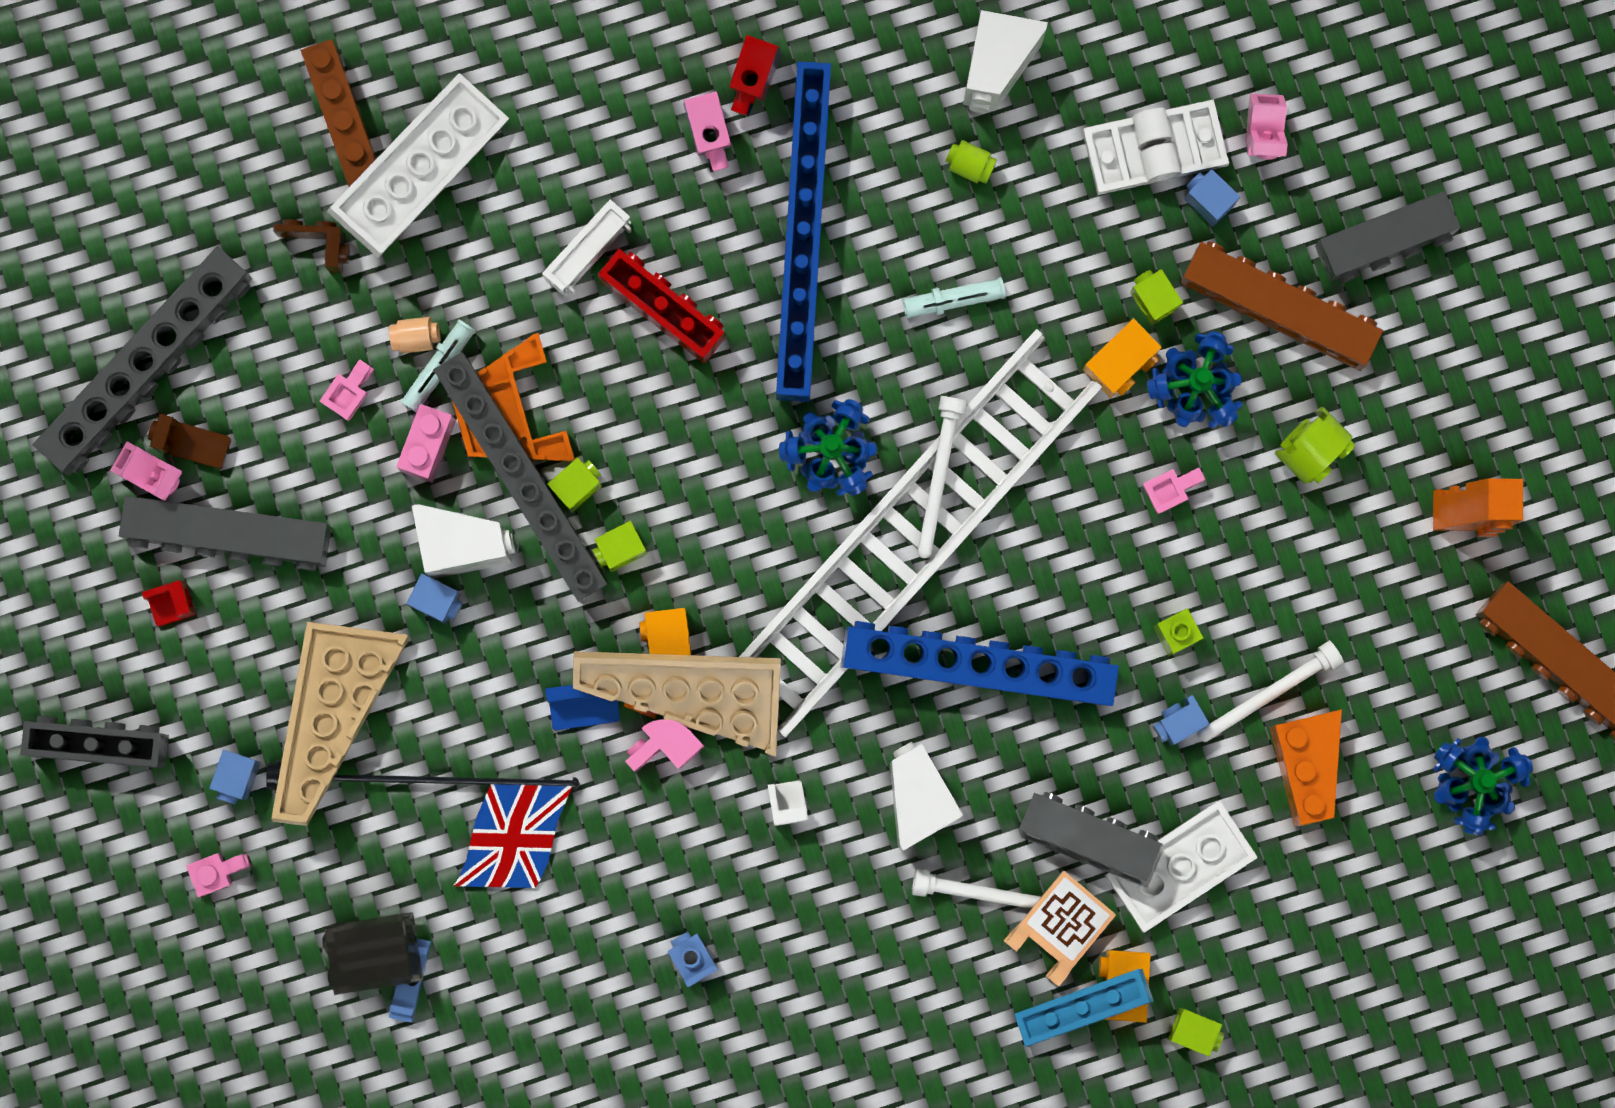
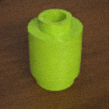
M962 140L960 145L953 143L945 162L951 164L949 171L972 182L978 183L980 181L987 184L997 159L991 157L990 152Z

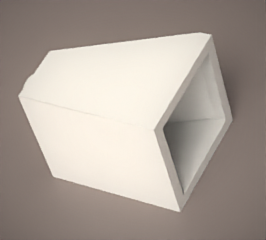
M981 10L963 105L970 106V110L978 113H988L989 110L996 111L1041 48L1048 22Z
M419 504L412 506L424 572L430 578L436 579L512 563L510 554L516 553L512 533L510 534L509 530H505L499 522Z
M912 742L894 751L893 755L896 759L890 762L897 843L901 851L963 816L924 746L920 744L914 747Z

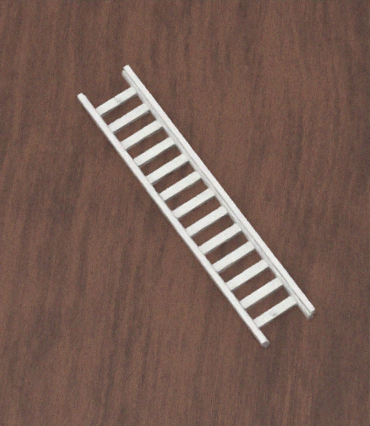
M1038 329L1031 334L966 406L965 414H961V419L956 422L952 446L997 486L983 499L948 467L945 484L975 511L961 524L940 505L937 522L950 532L952 536L940 549L933 544L931 555L928 557L929 562L919 573L916 574L870 532L884 518L917 549L919 548L921 532L893 507L906 493L926 511L929 494L915 482L927 469L933 472L940 436L739 656L757 658L768 644L771 643L817 684L803 700L780 679L779 697L794 709L777 729L785 738L848 669L840 667L843 643L811 616L803 606L816 593L853 627L855 621L870 623L826 584V580L839 568L885 609L873 622L875 630L883 631L1102 388L1099 383L1091 381L1079 396L1073 400L1031 363L1028 358L1045 340ZM1017 370L1064 411L1052 425L1005 384ZM994 395L998 396L1041 435V438L1030 450L983 409ZM972 419L1019 460L1008 474L1003 472L961 434L962 430ZM860 543L907 584L895 599L848 558ZM792 618L839 659L827 674L780 633Z

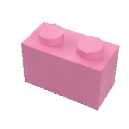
M423 404L419 405L396 466L400 472L433 483L456 423L451 414Z

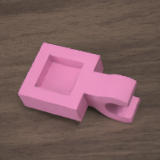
M359 360L347 379L338 373L320 399V402L350 421L368 395L360 387L369 379L374 369L362 360Z
M1200 468L1179 478L1174 469L1142 485L1158 515L1187 501L1188 497L1185 490L1204 482L1205 478Z
M217 853L186 865L199 898L233 885L229 875L251 867L247 854H240L224 861L221 853Z

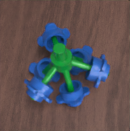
M1211 331L1207 335L1196 334L1194 340L1200 344L1198 353L1205 359L1203 366L1197 368V355L1193 350L1182 352L1176 348H1170L1166 352L1167 363L1166 367L1162 370V374H1159L1158 368H1153V379L1147 381V392H1149L1151 399H1157L1159 408H1164V401L1169 400L1167 409L1174 413L1176 423L1181 427H1187L1189 423L1195 421L1201 423L1205 420L1206 413L1202 410L1203 403L1198 394L1206 392L1213 402V405L1207 411L1212 418L1208 426L1214 428L1220 424L1221 427H1227L1237 420L1239 415L1236 412L1243 405L1241 401H1236L1235 403L1232 401V392L1236 386L1241 385L1242 376L1239 373L1230 371L1226 363L1219 362L1223 360L1225 354L1231 355L1234 348L1226 342V337L1219 332ZM1211 362H1219L1214 365L1213 370H1209ZM1186 386L1191 388V393H1183L1177 400L1173 399V389Z
M847 399L845 402L834 400L832 408L836 412L833 417L830 415L821 417L816 416L814 412H808L803 417L805 424L803 431L799 433L798 437H793L792 431H786L785 441L779 444V455L782 462H787L788 470L794 471L795 464H803L805 462L806 453L821 452L823 458L814 459L810 464L805 463L801 466L800 472L807 479V488L812 492H818L820 489L827 487L835 489L839 483L841 489L836 492L838 496H842L847 492L850 496L862 493L868 486L865 481L873 474L871 471L864 473L863 470L866 468L868 459L876 454L877 446L875 443L865 439L862 431H854L851 437H848L843 442L841 437L845 429L856 430L860 422L867 424L870 418L862 412L863 407L857 401ZM836 421V423L839 424V427L836 433L833 434V427L835 426ZM836 459L844 472L838 478L834 476L835 467L830 460ZM845 461L852 463L853 468L850 469Z
M1479 737L1475 740L1474 744L1462 748L1459 747L1462 741L1459 738L1451 745L1445 742L1437 749L1434 756L1438 763L1433 771L1437 773L1442 768L1448 772L1438 776L1439 786L1437 791L1434 792L1435 801L1438 804L1443 803L1447 805L1452 812H1458L1462 808L1461 803L1465 802L1468 798V790L1473 789L1477 793L1475 807L1464 808L1462 818L1455 817L1454 823L1463 825V831L1471 835H1483L1484 830H1495L1496 825L1490 822V818L1494 814L1499 813L1509 815L1515 810V805L1511 802L1510 796L1513 791L1512 786L1507 782L1498 784L1497 780L1505 777L1512 784L1520 782L1523 787L1529 786L1531 783L1529 775L1533 771L1531 760L1526 755H1521L1517 748L1512 747L1508 750L1509 756L1501 761V771L1493 773L1490 769L1499 762L1500 757L1498 752L1490 748L1487 738ZM1458 767L1471 776L1470 782L1465 783L1459 777L1451 778L1449 774Z

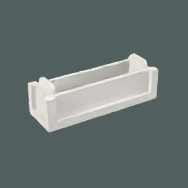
M610 199L542 273L544 279L564 297L569 292L574 295L576 293L573 289L574 285L625 230L628 233L632 231L630 227L632 222L629 221L630 216Z

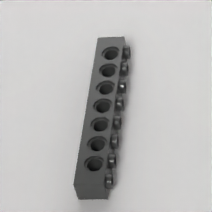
M217 246L32 445L64 474L70 476L73 472L75 474L80 472L89 461L87 456L96 447L100 449L112 437L111 431L119 422L123 424L130 419L135 412L134 406L142 397L144 399L150 397L159 385L157 381L165 373L170 374L179 366L182 361L180 356L188 348H195L205 336L203 332L211 323L215 325L223 319L228 311L226 307L233 299L239 300L247 293L250 288L249 282L253 278ZM213 282H221L222 291L217 296H208L207 289L209 285ZM192 306L199 307L198 317L193 321H185V311ZM168 331H175V342L170 346H162V336ZM144 356H152L153 364L151 368L146 371H140L138 368L140 359ZM123 380H128L130 383L129 391L123 396H117L115 392L117 384ZM99 405H105L107 409L105 417L100 421H94L92 417L93 410ZM82 430V442L76 446H71L69 437L72 432Z
M461 352L433 369L576 600L580 602L607 585V580L465 353Z

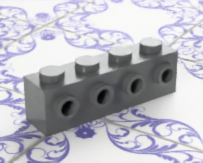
M1443 191L1321 238L1316 243L1315 248L1329 282L1340 279L1341 284L1358 278L1360 276L1359 271L1371 267L1372 272L1389 266L1391 264L1390 259L1402 255L1403 260L1416 256L1422 252L1421 247L1433 243L1434 248L1447 244L1453 240L1452 235L1460 229V226L1446 192Z
M37 716L36 722L24 721L20 752L22 756L166 768L169 735L159 733L160 727L139 725V731L125 730L126 724L105 722V727L99 728L91 727V720L71 719L70 725L57 724L58 718L49 716Z
M1044 792L1043 796L1037 793L1033 794L1018 829L1021 838L1148 888L1163 853V844L1158 842L1159 837L1144 830H1140L1139 833L1127 830L1125 823L1108 817L1107 821L1094 816L1095 812L1087 807L1076 805L1075 808L1062 804L1063 799L1052 793Z

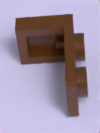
M287 219L283 220V224H274L273 232L277 237L325 239V267L329 273H343V264L349 263L350 247L349 244H345V233L341 227H336L337 223L317 221L316 226L303 225L302 221Z
M159 414L158 421L152 422L148 433V440L151 441L150 447L156 451L218 469L223 468L231 443L229 436L178 422L173 417Z

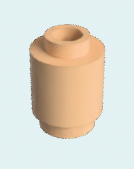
M431 317L398 320L397 324L389 326L392 350L401 351L402 354L435 350V343L441 341L439 324L437 322L433 323Z

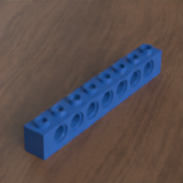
M855 621L854 627H846L841 668L1105 706H1113L1119 666L1110 664L1109 657L1090 655L1089 661L1077 660V653L1061 650L1056 651V656L1043 655V648L1023 645L1022 651L1009 650L1010 643L991 640L989 647L976 645V638L956 636L955 642L942 640L943 633L922 631V637L908 635L909 628L889 626L888 632L875 630L874 623ZM877 638L884 640L888 647L886 655L880 659L875 658L870 652V645ZM911 643L916 644L921 650V657L916 663H909L904 657V649ZM944 648L950 649L955 657L953 665L949 668H943L938 662V654ZM978 653L985 655L988 660L987 669L982 673L974 671L971 665L972 658ZM1011 658L1017 659L1021 664V672L1015 678L1008 676L1005 671V665ZM1044 663L1051 664L1055 670L1054 678L1048 683L1043 682L1039 677V669ZM1078 668L1084 669L1088 674V681L1083 687H1077L1072 680V675Z

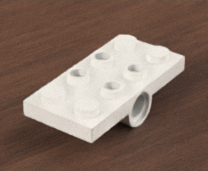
M1214 99L1165 110V108H1153L1139 112L1132 118L1083 128L1082 131L1097 195L1227 167L1229 165Z

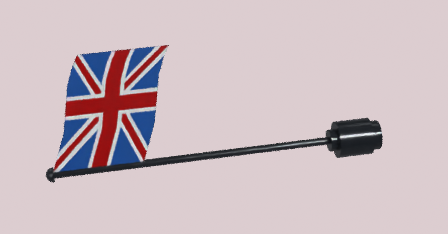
M277 759L276 763L268 762L267 790H275V793L282 759ZM335 774L332 780L346 782L490 785L475 820L466 862L454 886L536 888L549 862L560 814L571 789L576 790L580 785L576 777H573V780Z

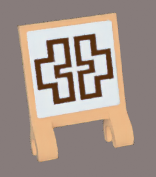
M1063 870L1022 921L1007 935L1004 942L1017 952L1028 937L1034 940L1058 961L1045 976L1059 987L1075 964L1104 931L1116 914Z

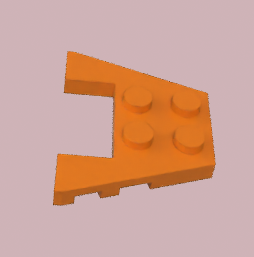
M536 333L487 367H484L477 374L531 460L573 461L575 458L567 431L534 440L530 433L514 372L547 363L539 333ZM453 403L468 457L488 458Z

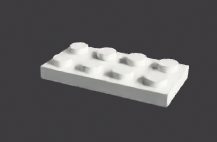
M1218 800L1158 840V842L1163 844V853L1148 888L1111 873H1107L1105 877L1142 933H1145L1258 857L1221 801Z

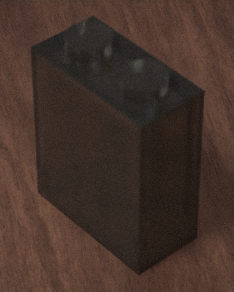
M413 912L324 927L325 934L322 938L324 951L328 954L330 968L328 969L327 977L330 987L333 988L334 995L423 981Z

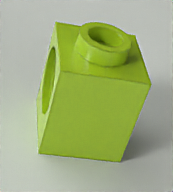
M1162 269L1154 274L1151 270H1148L1133 280L1136 285L1133 286L1130 294L1151 326L1174 313L1182 306L1183 301Z
M577 457L547 485L568 510L573 513L602 487L598 481V478L602 475L589 460L583 464Z
M631 520L594 539L598 546L592 550L601 568L608 565L611 572L647 555V551Z
M1188 608L1153 626L1168 657L1203 639Z
M1179 1008L1167 1040L1210 1057L1212 1051L1217 1052L1219 1050L1224 1033L1220 1032L1222 1024L1186 1009Z

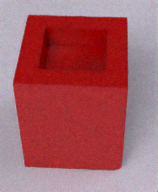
M182 580L142 592L143 599L149 602L155 624L159 627L196 615L187 583Z

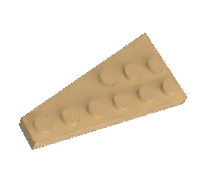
M307 622L272 812L273 822L308 826L409 640L408 635Z
M574 651L573 689L609 701L618 700L634 706L635 710L644 713L650 711L664 716L665 720L677 721L686 727L712 736L718 734L735 740L736 744L745 747L751 745L765 750L766 754L776 757L780 658Z

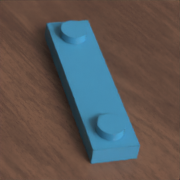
M1136 969L1015 1013L1014 1015L1024 1045L1028 1047L1154 1001L1143 969Z

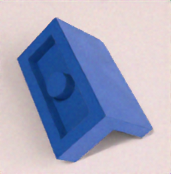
M573 685L545 689L547 702L550 705L552 728L554 730L620 721L618 700L609 701L573 689Z

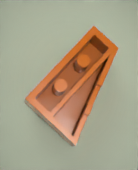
M1488 478L1466 483V490H1460V486H1451L1449 490H1433V530L1477 531V537H1497L1498 534L1505 533V530L1513 529V525L1523 521V479Z
M1342 709L1269 727L1294 827L1334 818Z

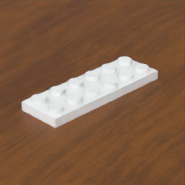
M459 73L336 200L327 212L379 258L506 124L509 118Z

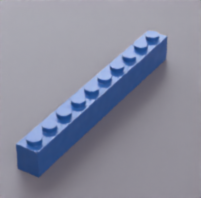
M797 61L776 400L810 402L831 63Z

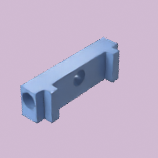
M407 937L393 1001L389 1010V1018L413 1022L431 941ZM411 974L418 977V983L415 986L410 985L408 982Z

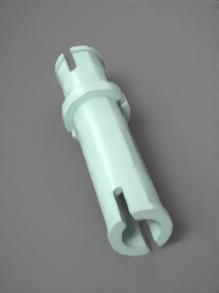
M999 277L989 281L941 291L939 288L931 289V293L908 298L904 297L902 300L906 318L910 319L911 317L936 312V315L944 314V310L1000 298L1004 299L1006 295L1003 280Z
M459 319L443 343L439 342L436 345V353L400 402L417 413L419 405L424 404L440 382L437 375L434 374L421 393L418 392L433 369L441 365L439 364L440 360L455 340L458 342L444 362L461 353L476 331Z

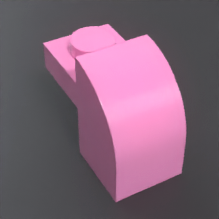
M1250 94L1246 139L1248 156H1257L1266 160L1286 156L1288 143L1284 134L1287 105L1283 95Z
M126 442L110 469L111 472L163 501H166L168 496L176 491L180 482L179 477L182 474V471L129 442Z
M656 720L642 727L650 739L646 743L643 739L636 742L627 751L630 757L625 762L634 772H637L662 750L680 770L704 746L683 724L673 720Z

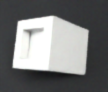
M801 781L768 785L774 826L808 821Z

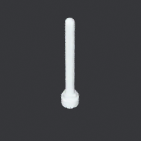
M947 396L940 397L938 410H941L940 417H943V423L918 548V554L921 558H928L932 552L956 422L961 419V414H965L966 400Z
M1330 640L1318 647V652L1314 654L1315 658L1198 732V738L1203 742H1207L1321 669L1326 671L1330 668L1333 671L1344 664L1342 656Z
M916 868L912 885V895L926 897V894L933 895L934 892L1029 909H1032L1041 898L1040 896L936 878V874H930V870Z

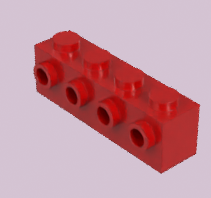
M618 249L598 273L600 282L705 365L726 339L725 332L722 330L724 325L710 314L705 317L696 309L698 305L684 293L679 296L670 289L671 283L657 272L652 275L643 268L645 263L634 253L629 252L626 254L621 249Z

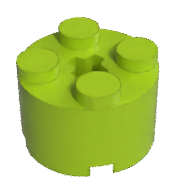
M1324 407L1314 412L1318 416L1314 421L1310 422L1306 418L1280 444L1284 450H1276L1275 455L1304 484L1307 482L1312 483L1313 481L1316 483L1321 482L1332 471L1329 465L1337 457L1343 459L1355 447V444L1351 441L1353 436Z

